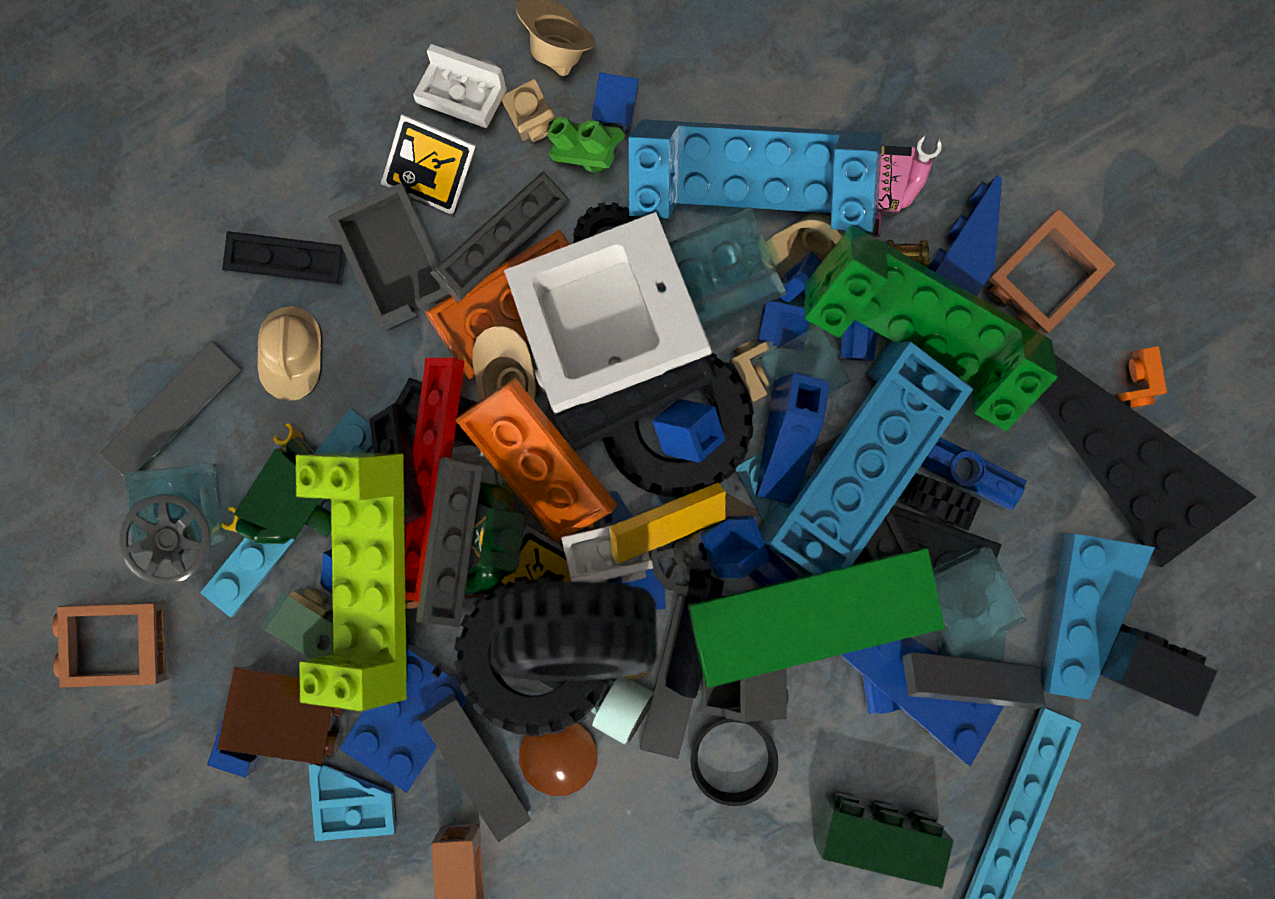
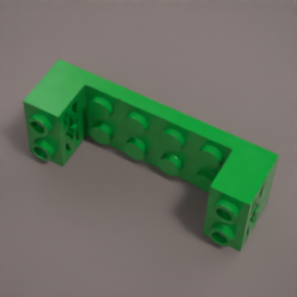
M854 225L849 227L805 283V320L838 338L856 320L895 343L912 342L956 377L970 384L973 389L974 414L1006 432L1058 378L1051 339Z

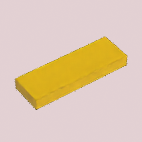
M716 483L610 526L611 554L613 558L620 564L726 520L725 490L719 483Z

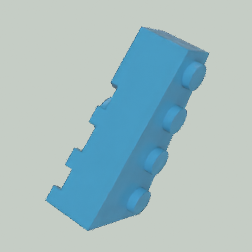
M1063 533L1040 674L1044 691L1051 694L1090 699L1155 547L1073 533Z

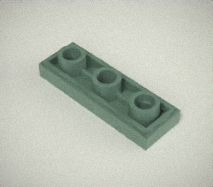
M282 593L260 628L310 659L334 654L333 624L289 595ZM322 635L321 642L316 645L318 637Z

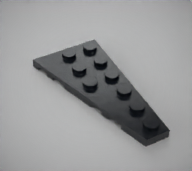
M1054 354L1058 378L1035 402L1139 543L1155 547L1151 559L1157 567H1163L1257 497Z

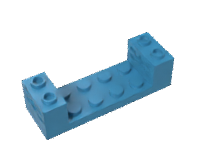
M642 119L629 136V216L644 217L656 212L658 218H669L678 203L832 213L831 229L848 230L851 225H854L865 232H872L878 213L883 133Z
M890 342L867 374L877 383L791 507L787 508L776 505L759 529L765 546L807 576L849 566L855 562L973 391L970 386L912 342Z

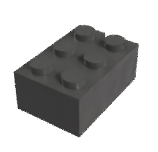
M402 183L328 216L378 327L387 330L417 316L414 308L418 307L423 312H426L451 296L430 274L441 262L411 196Z
M722 592L721 597L738 592ZM787 668L709 688L705 686L702 674V713L720 717L725 716V718L742 722L787 719V704L789 700Z

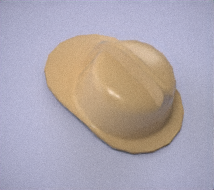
M519 0L516 3V13L520 21L530 31L531 55L537 61L548 65L560 76L568 75L572 66L580 60L583 51L589 50L595 45L594 36L562 4L554 0Z
M819 212L807 214L797 223L775 233L766 241L762 250V262L771 276L778 281H782L785 273L811 251L823 261L845 234L844 230L831 229V216Z
M294 306L282 307L270 313L260 327L258 335L259 379L266 391L277 399L286 401L302 399L312 392L319 380L321 370L320 326L314 316L303 308Z
M494 326L484 330L476 339L472 350L479 401L514 378L518 380L535 401L540 385L535 376V368L532 365L531 355L524 339L518 332L504 326Z

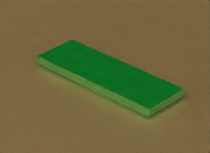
M924 547L688 605L705 686L708 688L945 629L928 548Z

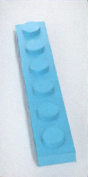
M350 408L315 453L345 452L351 443L368 453L373 447L370 423ZM325 498L321 506L324 507L330 499ZM244 538L200 593L230 618L234 617L296 540L290 539L285 544H255L249 539Z
M1040 708L964 899H1012L1082 723L1047 708Z

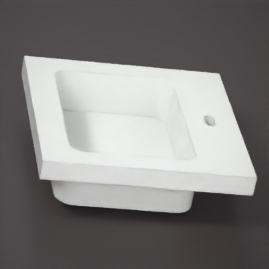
M656 212L504 270L554 413L581 403L593 401L661 375L675 367L712 354ZM660 287H665L666 291L664 293H660L658 289Z

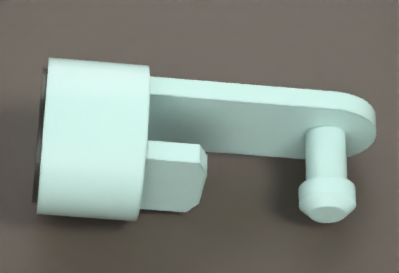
M629 677L617 678L615 682L610 680L609 687H606L609 692L601 706L594 707L590 711L596 715L592 726L624 745L633 738L654 699V691ZM551 680L537 681L551 690L561 685Z

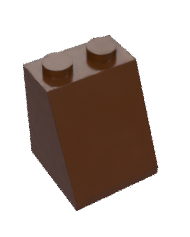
M253 666L234 667L217 749L323 764L328 761V756H335L339 741V733L334 732L336 717H342L345 709L300 703V675Z

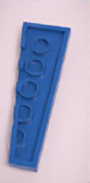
M911 637L840 655L854 669L870 680L879 691L894 701L910 718L926 729L934 739L957 759L969 766L972 765L1004 707L1002 705L908 696L903 656L910 652L939 655Z

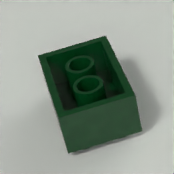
M837 793L836 798L825 796L814 839V844L823 860L943 888L954 840L944 830L943 825L936 823V817L920 812H914L913 817L898 814V808L883 803H875L874 808L859 804L860 799L842 793Z

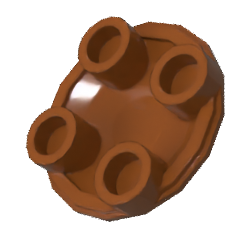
M575 723L566 728V731L558 734L550 733L537 737L524 736L519 749V765L525 779L537 791L550 796H567L581 790L592 778L597 766V747L591 734L580 723Z

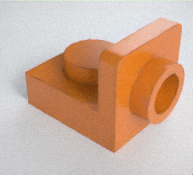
M1159 346L1132 351L1133 359L1129 362V371L1133 382L1138 384L1139 390L1117 394V399L1120 401L1130 400L1131 408L1155 404V395L1167 394Z

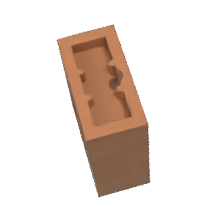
M1057 209L1049 214L994 270L986 284L990 287L988 294L995 302L1002 307L1008 305L1019 315L1016 318L1018 321L1045 335L1050 333L1116 264L1060 209ZM1046 235L1055 241L1088 274L1048 317L1006 278Z
M164 601L68 604L57 607V614L53 617L52 629L54 636L58 638V653L54 657L53 669L55 676L59 677V687L152 685L167 680ZM138 614L139 672L78 674L76 616Z
M480 824L440 827L431 843L435 899H484Z

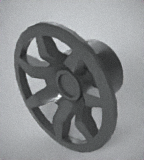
M162 494L142 500L127 514L120 530V549L126 564L138 577L154 584L170 585L187 580L202 567L210 549V530L204 515L193 503L175 495ZM167 502L178 504L190 513L182 519L171 518ZM159 503V521L155 524L138 516L147 506ZM194 519L197 520L200 526L202 542L195 541V532L190 525ZM132 522H134L148 535L146 540L129 546L128 533ZM192 549H199L200 553L195 563L186 570L182 557L190 553ZM150 550L153 553L147 572L136 564L131 555L132 552ZM164 560H170L178 572V575L168 578L158 577L154 574Z
M708 527L673 541L669 548L660 550L656 548L649 551L654 575L666 589L679 594L687 593L693 570H702V572L711 574L713 567L701 539V534L709 529ZM658 558H673L674 563L667 570L666 577L661 571ZM684 570L683 575L688 585L678 586L673 582L679 573Z

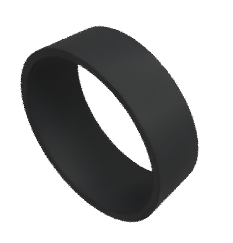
M729 718L717 721L699 735L691 753V771L697 786L708 798L722 805L742 806L758 800L770 789L778 771V754L773 740L762 727L753 722H742ZM729 722L743 723L752 727L763 738L768 750V765L762 779L754 787L739 793H726L715 789L704 779L698 766V750L702 739L714 727Z

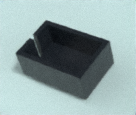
M1122 624L1100 675L1198 717L1217 674V670L1204 665L1207 657L1189 649L1181 648L1171 643L1168 644V640L1150 632H1144Z

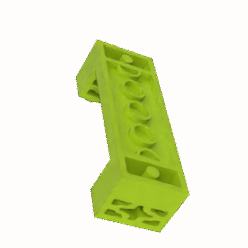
M332 452L296 455L297 497L331 499L334 654L299 662L300 703L366 711L407 700L403 454Z

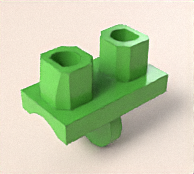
M556 117L547 133V137L553 142L548 155L555 162L583 165L589 172H601L604 168H610L614 160V149L618 143L623 141L625 134L620 128L602 126L599 121L587 120L585 123L580 124L572 123L566 117Z

